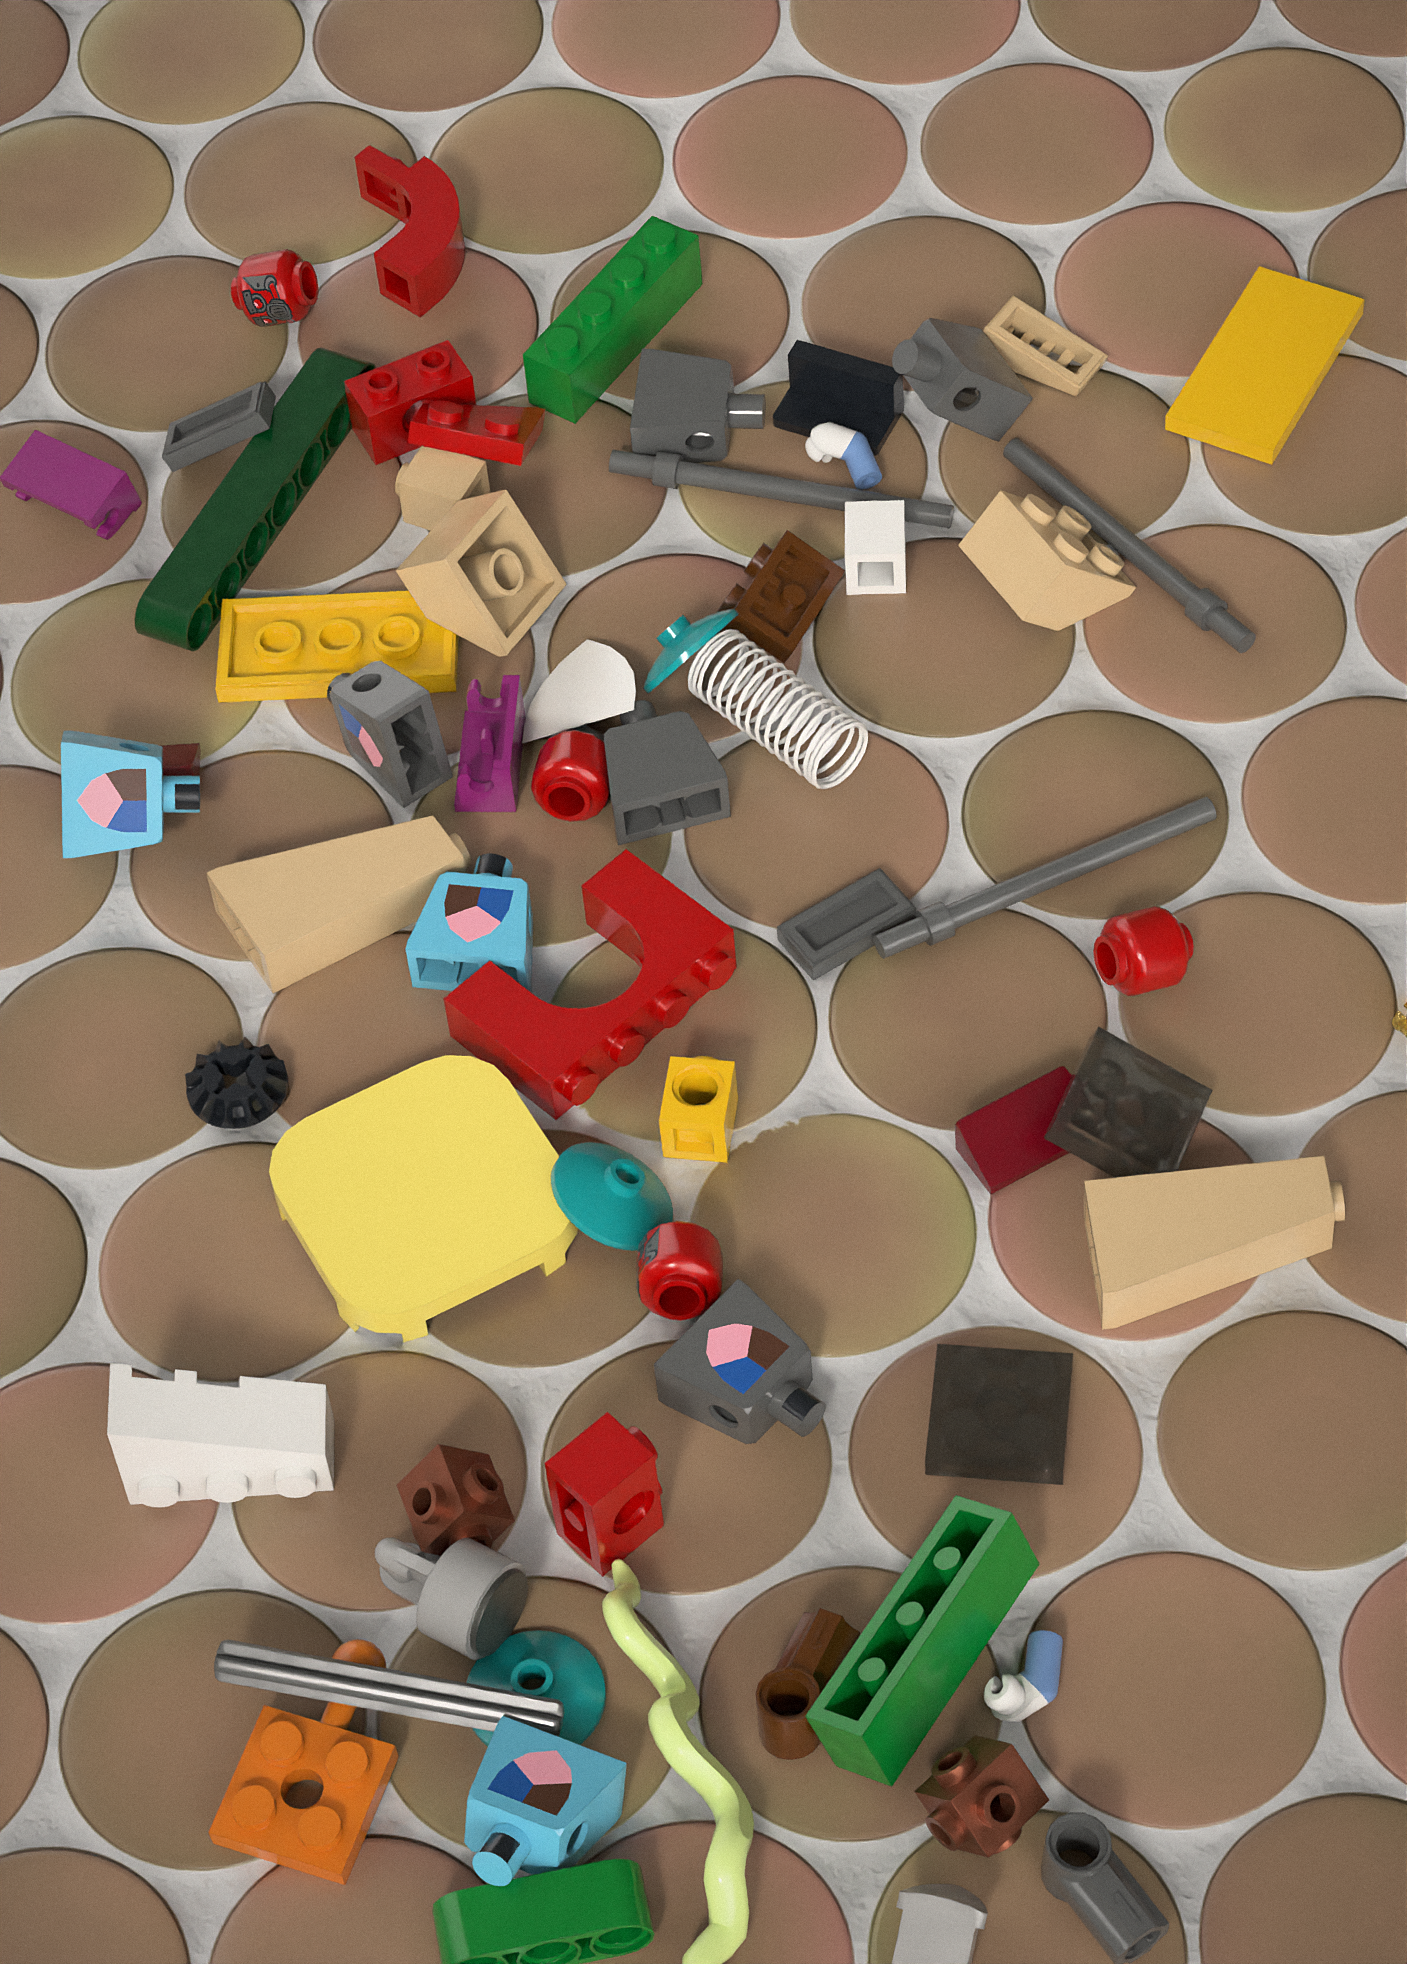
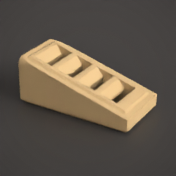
M1014 295L983 330L1013 372L1076 397L1105 364L1108 357L1107 354ZM1033 344V345H1036V346H1038V347H1040V348H1039L1038 350H1036L1035 348H1033V347L1030 346V345ZM1051 352L1060 355L1056 362L1048 357ZM1072 360L1082 364L1075 374L1066 369Z

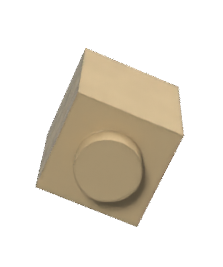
M421 446L411 462L403 464L396 478L395 492L400 497L403 521L432 530L457 501L489 494L490 487L486 461L463 454Z

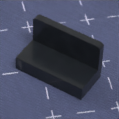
M796 340L788 353L790 388L773 414L774 427L810 437L811 430L822 423L831 422L861 432L867 438L874 456L878 455L904 412L903 375L897 373L893 367Z

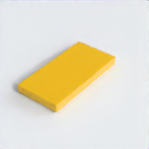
M1259 266L1165 415V430L1272 465L1363 315L1364 299Z
M409 591L222 599L215 687L218 703L327 698L328 687L335 677L342 673L353 674L374 661L384 662L424 687L429 693L457 692L458 635L427 619Z

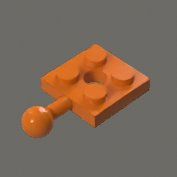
M356 1639L342 1644L332 1656L333 1659L386 1668V1660L381 1650L367 1640ZM328 1701L319 1722L264 1705L208 1833L213 1844L346 1885L399 1758L396 1746L347 1730L357 1706ZM314 1780L323 1785V1793L320 1799L308 1808L296 1809L285 1803L289 1789L300 1781Z

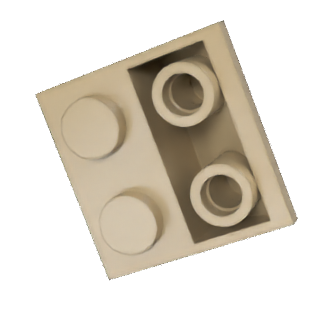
M1000 490L958 545L1022 621L1060 631L1128 598L1137 588L1122 572L1123 560L1112 549L1096 542L1088 533L1092 526L1083 515L1069 506H1063L1061 510L1050 507L1045 501L1033 494H1028L1023 498Z

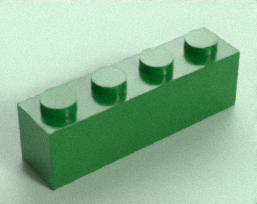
M651 216L522 354L529 403L576 424L641 353L642 348H645L703 285L699 235Z
M955 1495L805 1716L837 1767L891 1787L894 1785L1040 1565L1012 1512Z

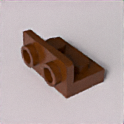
M786 530L773 549L763 542L743 572L750 576L752 580L746 589L736 583L717 610L719 612L734 608L739 614L718 633L729 629L738 630L749 640L782 663H785L812 624L845 570Z

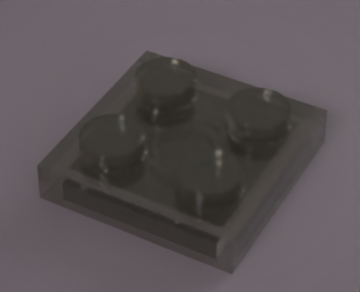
M1098 1027L1084 1048L1044 1138L1115 1178L1175 1172L1179 1169L1213 1090Z
M937 1344L925 1455V1475L1063 1485L1073 1374V1353Z

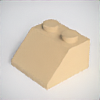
M506 489L457 501L396 569L397 574L427 619L498 657L508 655L567 585Z

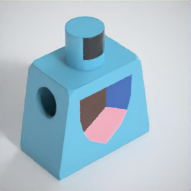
M63 731L61 740L63 858H76L158 844L163 842L164 813H200V776H163L162 746L79 731Z
M487 853L477 858L473 874L445 872L439 875L405 948L412 987L453 991L488 961H491L528 991H532L533 913L529 886L523 879L511 878L513 865L507 858L498 854Z
M502 1716L495 1728L467 1799L464 1843L471 1851L476 1852L472 1865L477 1875L491 1885L505 1886L511 1882L518 1870L534 1875L573 1867L622 1815L627 1763Z

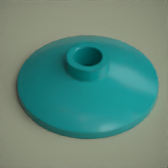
M734 608L723 610L693 623H690L684 615L679 617L656 638L664 648L652 665L643 689L650 693L739 613Z
M594 1142L576 1144L566 1149L556 1160L552 1168V1192L562 1212L580 1231L604 1245L621 1250L638 1251V1245L648 1231L660 1224L673 1221L672 1202L661 1180L641 1160L622 1149Z
M527 1631L509 1636L494 1653L476 1661L466 1682L560 1700L564 1704V1720L559 1737L579 1745L593 1733L599 1724L606 1702L604 1676L595 1657L576 1640L551 1631ZM538 1678L545 1680L544 1684L535 1690H527L520 1686L523 1682L530 1679ZM472 1728L477 1737L488 1747L494 1732Z

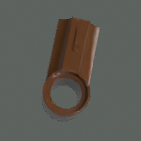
M822 1608L813 1613L804 1612L776 1668L765 1674L758 1683L755 1695L760 1741L767 1752L777 1758L786 1760L804 1758L814 1752L821 1742L805 1716L860 1636V1631L851 1627L843 1616ZM795 1710L801 1712L797 1715L788 1717L778 1715L782 1711Z

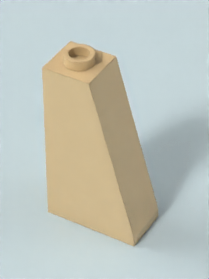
M432 815L217 867L207 872V878L215 911L274 994L417 922L439 875L445 872L466 873V868L472 865V861L459 835L453 833L448 836Z
M1324 1156L1084 1181V1223L1102 1330L1118 1328L1331 1249L1334 1222L1344 1221L1345 1204L1340 1181L1329 1182Z

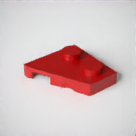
M450 401L423 403L410 421L408 443L521 466L543 431L546 409L538 407L459 405Z

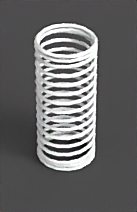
M733 629L720 632L697 652L688 673V688L691 693L704 703L709 704L714 711H718L723 718H727L733 725H737L742 732H746L751 739L756 740L762 747H766L780 761H784L791 769H795L800 776H804L817 789H828L838 785L858 766L868 743V730L866 726L858 719H854L851 714L845 713L841 706H835L831 699H825L822 692H817L812 685L806 684L802 677H796L795 673L792 670H787L783 663H777L773 656H768L764 649H759L743 633ZM738 639L739 644L726 652L716 664L709 678L707 690L703 691V677L710 661L728 642ZM739 649L736 660L725 672L722 680L713 686L719 669L728 657ZM754 654L753 661L743 669L747 657ZM763 661V667L752 676L757 663ZM773 668L772 675L761 684L766 671ZM783 675L781 683L770 692L775 679ZM792 683L791 690L777 703L785 686ZM732 684L729 693L721 698L722 692ZM744 687L738 701L731 705L732 697ZM802 690L800 698L797 701H795L787 710V712L783 715L777 729L770 733L771 724L776 722V720L786 711L787 707L789 706L794 697V694ZM755 692L748 707L740 712L742 703L748 700ZM811 697L810 705L796 718L788 734L779 740L781 731L795 719L804 701ZM764 700L758 714L750 719L752 710ZM727 701L726 707L722 706L721 702ZM777 703L768 721L760 726L761 718ZM821 705L819 713L806 725L798 741L789 747L791 738L806 724L813 709ZM736 708L735 714L731 713V709ZM831 712L829 720L820 727L808 748L799 754L801 745L815 732L823 716ZM746 715L745 721H741L740 716ZM840 719V722L832 727V724ZM755 722V727L750 728V723ZM854 728H858L859 738L856 747L846 762L828 777L817 779V774L824 772L834 765L844 754L852 740ZM765 729L764 735H760L759 731ZM850 729L844 744L837 754L828 763L817 769L819 761L834 747L841 733ZM775 736L774 742H769V738ZM784 744V749L779 750V745ZM794 751L793 757H789L788 752ZM804 758L803 764H799L798 759Z

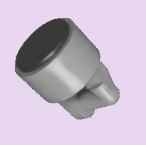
M393 1537L384 1538L376 1545L374 1555L377 1563L380 1565L379 1570L382 1582L392 1593L418 1606L416 1622L422 1634L473 1660H479L494 1653L512 1633L523 1611L528 1592V1580L525 1568L521 1563L471 1538H462L456 1541L442 1556L424 1553L419 1545L409 1542L405 1543Z

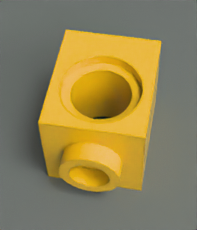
M670 1056L659 1116L663 1157L728 1163L738 1104L735 1061H723L709 1056H696L693 1058Z

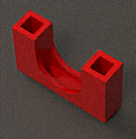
M627 849L581 885L586 924L624 952L641 968L636 980L625 992L611 1001L593 1007H560L539 999L493 962L488 961L443 998L450 1037L478 1059L494 1065L510 1081L514 1088L555 1120L560 1118L574 1105L579 1106L585 1103L594 1094L598 1085L620 1066L625 1067L631 1064L640 1055L648 1042L665 1028L676 1026L685 1017L693 1004L710 990L721 988L737 968L734 929Z

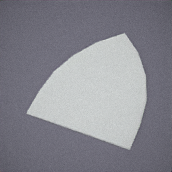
M588 639L564 658L542 683L530 704L524 725L522 743L633 711L636 695L635 677L626 658L610 646Z

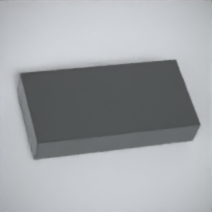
M266 381L259 382L171 422L166 436L162 459L171 471L175 472L270 429L276 395Z
M879 868L777 926V938L814 981L873 947L874 935L915 919L916 907L883 870Z

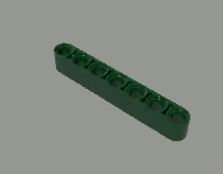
M322 347L317 348L310 355L274 406L270 429L252 437L139 599L134 619L135 629L138 634L193 652L204 644L221 619L222 599H235L351 431L352 425L344 381L376 369L375 364Z

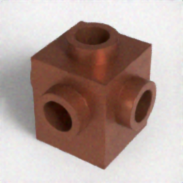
M438 1444L396 1485L412 1525V1533L421 1551L424 1553L442 1556L453 1543L462 1538H471L491 1548L493 1542L515 1522L504 1493L503 1482L495 1471L490 1455L486 1453Z
M974 1735L964 1746L952 1749L941 1756L931 1769L932 1775L914 1791L929 1813L925 1818L929 1831L945 1848L954 1852L958 1849L987 1858L1012 1846L1022 1833L1021 1827L1049 1801V1798L1011 1743Z

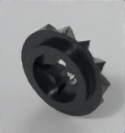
M246 1037L243 1038L239 1045L226 1046L219 1040L214 1052L209 1055L197 1054L194 1069L192 1072L185 1074L187 1100L192 1111L204 1122L224 1129L246 1128L266 1120L281 1106L288 1091V1075L284 1060H280L275 1056L269 1044L261 1047L253 1046ZM246 1072L249 1086L245 1085L243 1087L240 1084L234 1083L226 1089L223 1075L227 1076L229 1074L237 1078Z

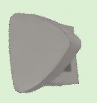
M926 1884L901 1890L896 1907L902 1909L903 1912L892 1964H971L978 1930L985 1929L988 1914L983 1902L968 1890L952 1884Z

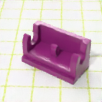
M34 430L0 476V481L4 487L12 491L14 489L17 490L15 494L17 498L28 501L33 497L83 521L86 526L95 529L109 512L106 521L100 525L96 533L97 536L106 540L110 539L121 528L132 511L136 512L142 504L125 471L37 430Z
M503 675L500 687L501 697L495 699L486 698L481 694V684L477 679H473L468 685L466 697L468 710L464 712L454 801L455 812H516L523 750L522 741L526 721L520 675Z

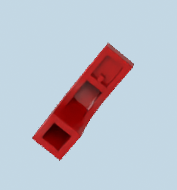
M369 145L354 157L361 198L406 224L400 232L373 253L380 294L421 318L447 295L457 281L463 267L465 243L458 195L447 174L426 156H423L409 168L400 159L390 157Z

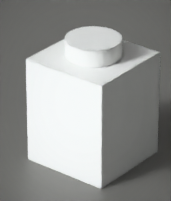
M904 500L845 502L847 595L906 593Z

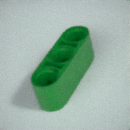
M630 1859L603 1860L515 1878L505 1886L485 1884L465 1888L442 1896L433 1904L432 1908L441 1964H583L637 1952L649 1945L655 1935L642 1869L637 1862Z

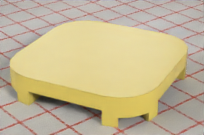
M445 1055L421 1062L304 1118L285 1131L272 1151L269 1175L282 1221L287 1219L334 1297L339 1316L354 1332L361 1326L375 1333L402 1334L403 1343L427 1336L426 1320L538 1265L546 1277L566 1263L565 1252L578 1231V1228L562 1212L552 1192L551 1172L559 1155L510 1081L494 1065L472 1056Z

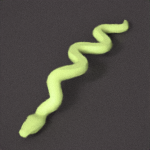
M615 1559L612 1563L615 1589L610 1591L602 1601L604 1619L613 1639L631 1661L649 1678L661 1696L654 1701L648 1713L649 1728L657 1747L674 1771L703 1798L711 1809L716 1823L704 1870L709 1926L697 1937L684 1954L682 1964H723L731 1958L747 1936L749 1905L745 1865L754 1829L751 1805L729 1771L699 1742L688 1727L687 1722L694 1717L699 1709L700 1702L697 1691L690 1677L678 1661L653 1637L638 1619L634 1609L641 1600L640 1584L629 1565L621 1559Z

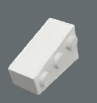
M110 1363L107 1435L130 1505L144 1504L150 1507H167L175 1504L177 1501L204 1499L230 1503L242 1500L247 1496L275 1494L290 1498H300L308 1496L313 1492L334 1490V1417L325 1384L240 1376L238 1387L199 1384L197 1383V1371L175 1369L173 1381L132 1377V1365Z

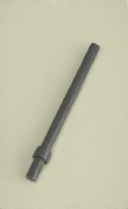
M1019 438L1012 439L1005 446L1003 456L1061 505L1069 506L1083 515L1091 524V530L1184 606L1185 616L1203 631H1214L1239 653H1244L1251 648L1255 642L1256 635L1227 611V603L1211 589H1200Z
M613 449L609 459L610 473L652 479L653 486L678 489L679 484L840 511H845V502L904 500L906 522L950 529L953 520V505L683 461V455L658 451L656 456Z
M1208 797L1201 798L946 906L939 901L915 912V919L874 935L873 940L880 957L885 959L923 942H926L929 946L955 936L956 928L1211 822L1217 817L1215 807Z

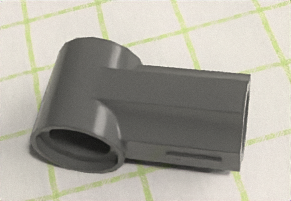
M1070 1812L1058 1817L1050 1825L1045 1837L1041 1863V1879L1046 1889L1056 1899L1067 1902L1114 1964H1131L1149 1952L1167 1934L1169 1922L1112 1850L1111 1836L1106 1826L1096 1817L1084 1812ZM1066 1850H1080L1089 1855L1093 1862L1086 1866H1072L1062 1860L1059 1854Z

